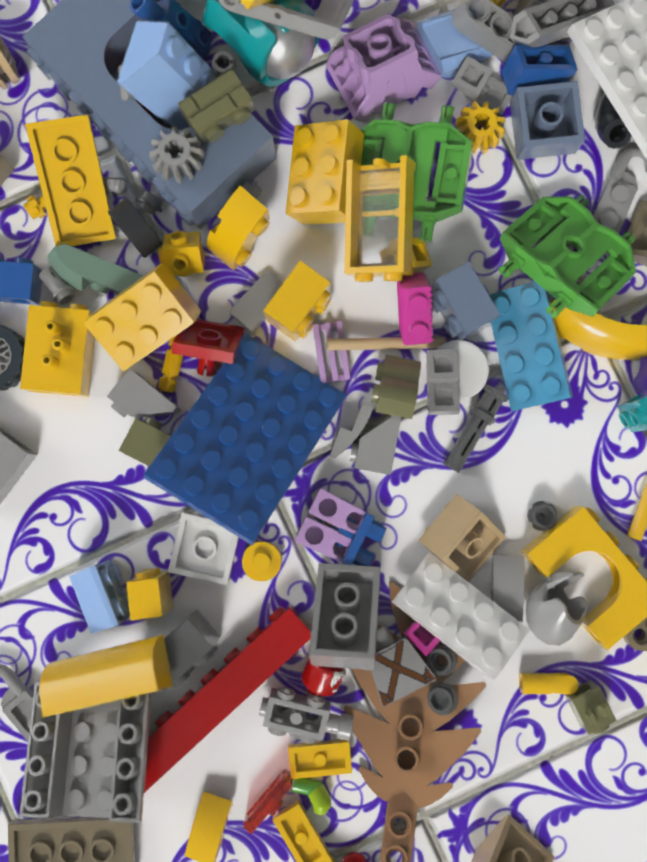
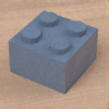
M578 81L518 87L510 101L517 160L575 154L585 141Z
M469 261L436 279L432 286V308L436 313L440 312L446 321L443 323L444 328L451 339L465 340L490 326L500 316Z

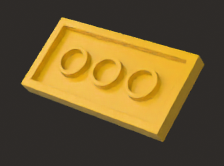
M89 114L25 124L55 246L61 244L76 246L116 239L113 219L108 214L110 206Z

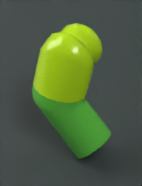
M294 779L292 792L308 795L313 805V811L317 815H325L331 808L332 803L331 796L324 784L314 779Z

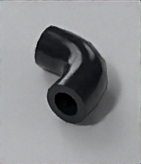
M604 92L595 115V129L599 139L609 148H621L630 141L632 135Z

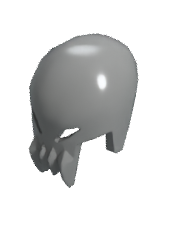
M583 572L555 573L550 581L535 587L527 600L526 622L533 634L547 645L560 646L569 641L585 618L589 603L582 596L568 599L564 591L565 587L585 575Z

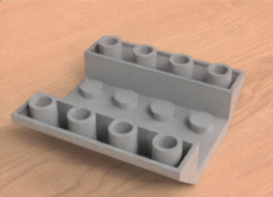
M35 682L19 817L53 818L58 816L108 818V821L142 822L151 692L43 717L39 696L40 682Z

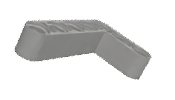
M466 0L454 10L452 22L460 33L506 63L515 45H523L510 39L513 17L524 9L551 0H519L513 16L490 0Z

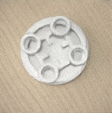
M453 340L441 345L437 350L458 349L460 374L458 381L459 400L471 398L479 393L485 386L489 376V365L483 351L475 344L465 340Z

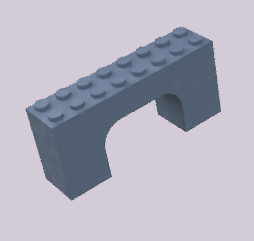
M61 0L22 36L29 46L26 52L37 64L36 66L48 80L52 79L55 82L57 89L68 101L72 100L77 105L76 108L82 115L89 114L90 121L92 120L97 126L96 129L108 142L112 141L117 151L128 163L132 162L136 166L137 172L148 184L153 183L164 201L169 205L172 203L178 210L179 216L189 226L194 223L201 230L222 210L239 186H243L246 181L251 183L276 159L273 136L251 115L250 119L244 124H233L225 129V134L219 140L212 143L208 140L200 145L199 148L204 152V158L199 160L202 169L201 171L192 170L193 180L188 179L187 175L182 176L181 184L176 182L174 176L168 182L165 181L162 173L154 171L152 167L154 162L151 161L149 152L155 150L151 144L152 139L162 140L160 130L165 131L168 135L171 134V129L159 125L135 100H122L120 85L117 83L119 78L118 67L123 65L136 21H146L147 19L142 20L130 10L131 0ZM190 127L187 128L191 132V138L196 137L193 130ZM181 152L174 153L176 156L175 158H179L178 153Z

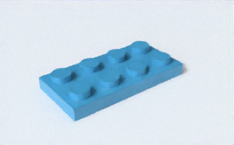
M533 281L489 294L500 313V316L491 326L511 412L573 398L555 318L551 317L553 311L549 315L546 312V308L551 305L549 293Z

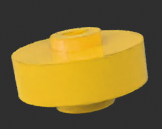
M258 541L250 545L242 557V567L246 575L260 582L268 581L275 577L282 564L280 551L274 544L267 541Z

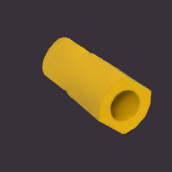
M519 673V689L522 694H573L579 686L577 679L568 673Z

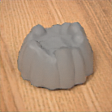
M103 177L106 193L120 197V195L126 192L128 188V181L126 179Z

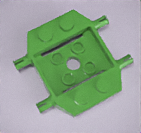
M383 103L381 120L374 119L361 129L364 133L361 166L373 165V159L377 158L385 159L389 163H400V156L407 155L416 163V171H414L413 220H421L423 222L419 240L432 242L436 222L463 212L474 145L469 138L452 126L454 111L452 106L448 105V108L446 105L441 106L439 123L423 122L409 124L393 120L396 105L393 103H389V105L388 103ZM436 142H441L432 200L427 201ZM399 194L364 196V212L391 211L399 208ZM378 216L387 218H398L396 216ZM365 217L363 225L364 236H374L376 219L378 217Z
M580 195L577 199L573 197H542L504 230L500 237L502 246L509 258L499 268L500 274L502 275L505 272L503 277L508 278L517 268H520L556 299L546 308L548 315L554 310L551 315L553 318H556L565 308L593 317L636 273L631 244L635 241L634 235L627 240L631 234L630 232H625L623 236H620L613 229L598 224L591 212L585 208L589 201L587 198L583 200L584 195ZM566 245L575 246L578 252L570 251ZM606 252L610 254L580 285L575 283Z

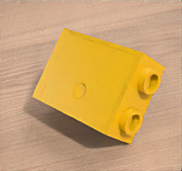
M40 301V306L29 305L20 389L35 393L89 397L95 337L83 323L93 312L88 310V306L81 304H70L69 308L58 307V303Z

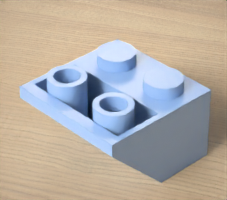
M111 559L69 576L91 634L115 627L130 617L128 594L123 592L120 584L122 575L119 567L116 564L113 565Z

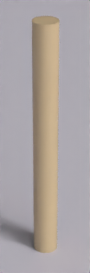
M445 336L433 337L434 340L431 343L403 345L402 337L330 338L326 340L327 351L437 349L446 343Z

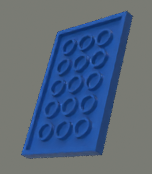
M245 333L233 364L224 363L148 467L144 473V479L250 545H253L342 405L347 394L327 382L323 383L316 375Z

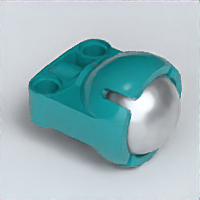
M207 0L202 17L204 25L215 31L239 54L245 69L256 81L268 87L278 86L302 72L309 64L318 43V37L231 12L225 9L219 0ZM272 0L267 2L313 17L315 16V12L303 0Z

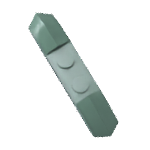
M67 244L54 247L47 255L50 264L57 274L68 284L81 291L91 284L89 288L101 294L107 295L108 291L119 294L144 276Z

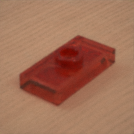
M287 769L281 771L246 812L243 828L250 834L255 831L268 814L274 816L282 806V798L293 785V779H291L290 772Z

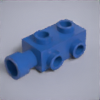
M131 0L130 10L142 20L147 19V22H168L203 60L208 57L213 33L200 20L194 18L182 8L180 3L175 0H163L157 2V0Z

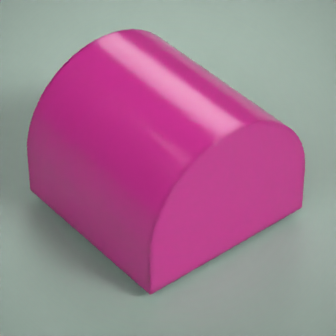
M416 621L402 634L424 657L440 642L438 638Z

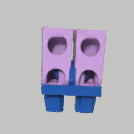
M319 487L308 513L334 526L331 528L306 515L294 542L346 565L369 566L374 553L361 547L365 536L380 543L387 528L374 520L373 515Z

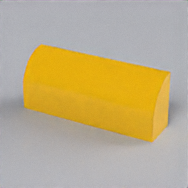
M161 634L49 663L44 668L39 683L42 716L47 717L173 687L164 635Z

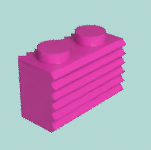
M424 272L413 273V276H403L402 281H397L399 332L403 345L431 343L434 340V333L432 331L434 329L432 326V286Z

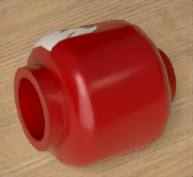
M309 657L302 671L301 679L309 694L328 697L337 692L346 674V668L312 666Z

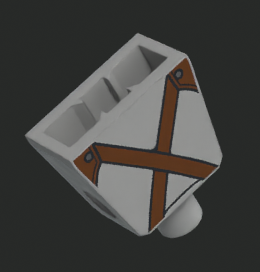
M386 625L377 629L375 670H371L381 704L385 707L435 681L436 678L406 637L402 636L393 640Z

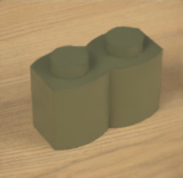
M385 355L384 363L378 362L375 380L380 381V384H374L371 402L376 403L375 412L412 419L418 395L421 361Z

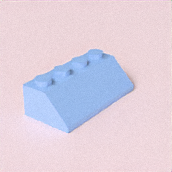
M136 21L117 83L170 129L174 125L178 130L190 126L184 119L178 103L216 79L217 76L212 68L168 22Z

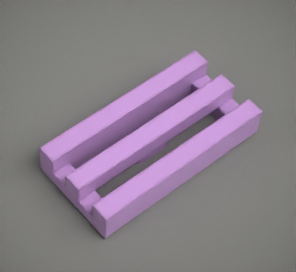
M342 320L334 323L314 324L313 326L320 380L323 383H334L351 379L346 350H340L343 375H338L334 351H328L331 377H326L320 331H325L326 339L332 338L331 330L337 329L338 338H344Z

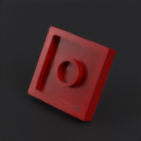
M196 319L192 325L175 336L172 342V354L199 358L197 373L203 376L204 369H207L206 377L214 376L216 374V361L233 364L244 336L245 327Z

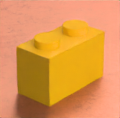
M160 567L144 569L142 572L135 573V578L126 582L130 621L162 617L173 608L170 573L161 572Z

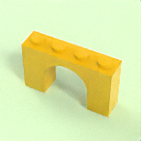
M574 506L557 520L551 529L545 530L526 546L521 553L536 571L546 578L570 558L581 552L594 551L605 559L612 575L610 591L600 604L585 615L581 625L598 645L609 650L647 618V578L644 579L637 571L640 568L638 563L630 555H624L618 548L620 545L618 539L610 531L607 530L605 532L598 524L600 519L592 509Z

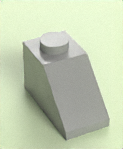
M132 369L127 371L107 395L114 402L111 408L124 418L127 415L135 418L178 414L182 410Z
M391 416L362 436L358 444H352L349 461L355 462L354 469L391 475L401 417Z

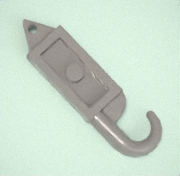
M639 147L628 148L620 154L593 212V217L598 224L611 228L618 234L638 190L636 179L625 171L630 159L633 157L641 158L645 162V172L647 173V159Z
M0 664V677L10 687L2 697V711L28 742L34 692L30 687L27 688L11 668Z

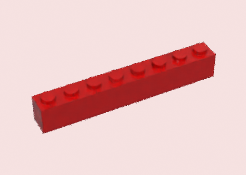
M291 604L285 609L279 606L268 617L271 622L264 629H261L259 626L255 628L245 638L248 643L241 650L235 647L223 658V661L226 663L218 671L212 668L200 680L203 685L194 692L192 689H189L177 701L180 706L173 713L167 710L154 722L157 727L148 734L144 793L311 639L312 627Z

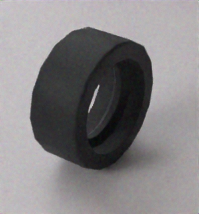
M128 198L123 199L108 211V214L144 258L163 245L162 241Z

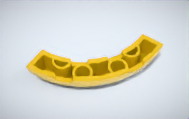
M567 308L555 318L559 337L582 348L585 352L616 360H640L642 357H647V325L622 323L606 318L598 313L592 317Z

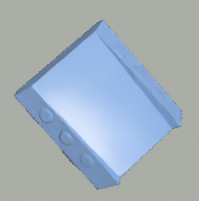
M454 10L417 21L418 33L442 77L448 79L456 76L467 56L479 63H483L486 58L493 56L492 53L460 33L454 27L452 22Z

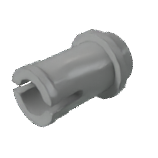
M52 266L40 272L39 278L52 293V300L55 303L66 305L74 299L73 286L67 285Z

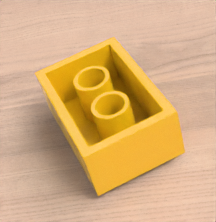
M349 119L295 125L285 214L303 225L345 223L347 160H354L361 165L364 133Z
M162 262L94 311L83 324L124 372L192 325L201 313V310L164 262Z

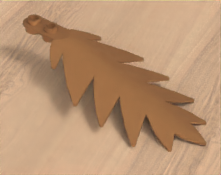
M390 582L391 607L400 634L403 636L402 634L415 620L392 603L401 588L394 582ZM390 632L393 640L400 638L392 632ZM417 650V652L420 654V656L423 658V660H424V661L426 662V664H427V656L424 657V656ZM457 653L458 662L454 672L447 676L434 674L435 681L385 707L381 704L371 670L351 669L375 708L389 722L386 723L348 705H345L343 708L346 714L354 716L353 732L373 766L382 775L381 777L363 766L358 768L369 788L382 800L387 801L381 862H393L391 860V853L393 851L401 853V862L412 861L418 808L435 803L453 788L451 782L436 785L429 784L448 770L468 750L481 733V728L479 727L434 731L455 717L486 687L485 682L451 685L458 694L457 708L448 715H439L431 710L427 701L430 688L435 684L443 683L465 662ZM440 654L438 658L439 662L442 665H446V656ZM397 818H403L406 821V828L404 830H398L395 827V820Z

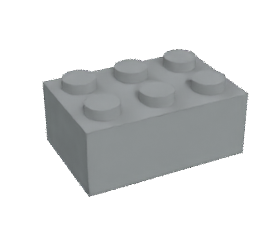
M318 563L309 651L312 666L375 670L380 567Z

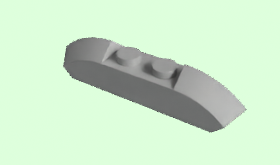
M551 0L524 9L513 17L510 39L513 42L530 47H540L569 36L567 30L572 24L615 5L613 0Z

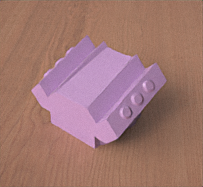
M390 13L344 35V46L334 50L326 63V67L354 120L367 123L373 112L382 114L383 103H388L389 105V103L397 104L409 98L415 99L422 87L433 89L442 76L414 23L402 17H392Z

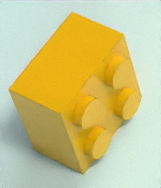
M299 261L264 308L263 312L267 322L295 343L299 337L304 339L314 326L312 323L313 318L317 313L322 315L332 301L330 300L332 295L330 293L331 282L302 261Z

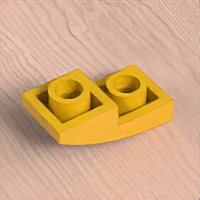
M203 791L184 857L198 862H216L225 835L223 833L234 803L233 801Z

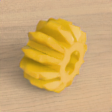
M477 101L472 103L471 108L465 106L461 110V116L457 117L455 121L457 130L472 141L474 145L472 154L476 152L477 148L481 150L483 155L488 152L489 147L496 148L499 144V139L503 138L505 134V129L502 128L505 123V117L497 116L499 107L490 110L488 101L483 104V107H480Z

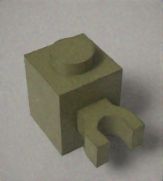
M592 680L579 685L575 693L564 694L579 725L588 734L602 733L610 727V724L617 721L600 686Z

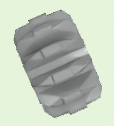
M174 125L171 129V134L167 135L165 131L160 130L162 140L152 139L151 144L155 150L149 152V157L154 162L152 166L154 171L162 173L163 179L167 182L174 176L176 182L181 184L182 176L187 175L188 179L193 180L192 170L201 171L202 165L199 160L204 158V152L199 148L201 145L199 138H191V132L187 128L179 134L177 127ZM181 152L178 153L179 158H175L176 156L174 153Z

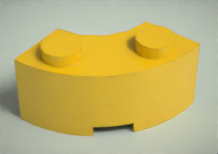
M239 186L218 214V217L221 219L220 223L210 230L207 238V248L233 271L238 265L243 267L249 261L257 236L260 237L270 225L269 210L242 186Z

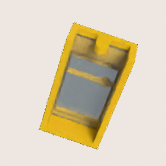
M407 155L400 156V163H389L385 159L377 158L373 159V165L361 166L354 160H347L344 274L355 277V282H373V277L383 276L384 281L397 282L402 281L403 276H413V198L416 163Z

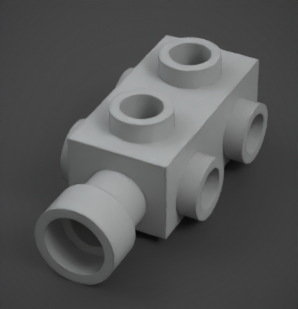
M287 687L271 688L269 698L263 697L259 716L264 717L263 726L268 727V731L276 736H284L286 732L297 734L299 740L309 744L315 743L316 739L323 741L325 732L335 734L338 739L349 741L354 720L353 715L330 713L331 702L326 701L322 696L297 694L293 689ZM278 705L284 706V707H287V708L282 709V708H280ZM307 712L313 713V714H317V715L311 716V715H309Z

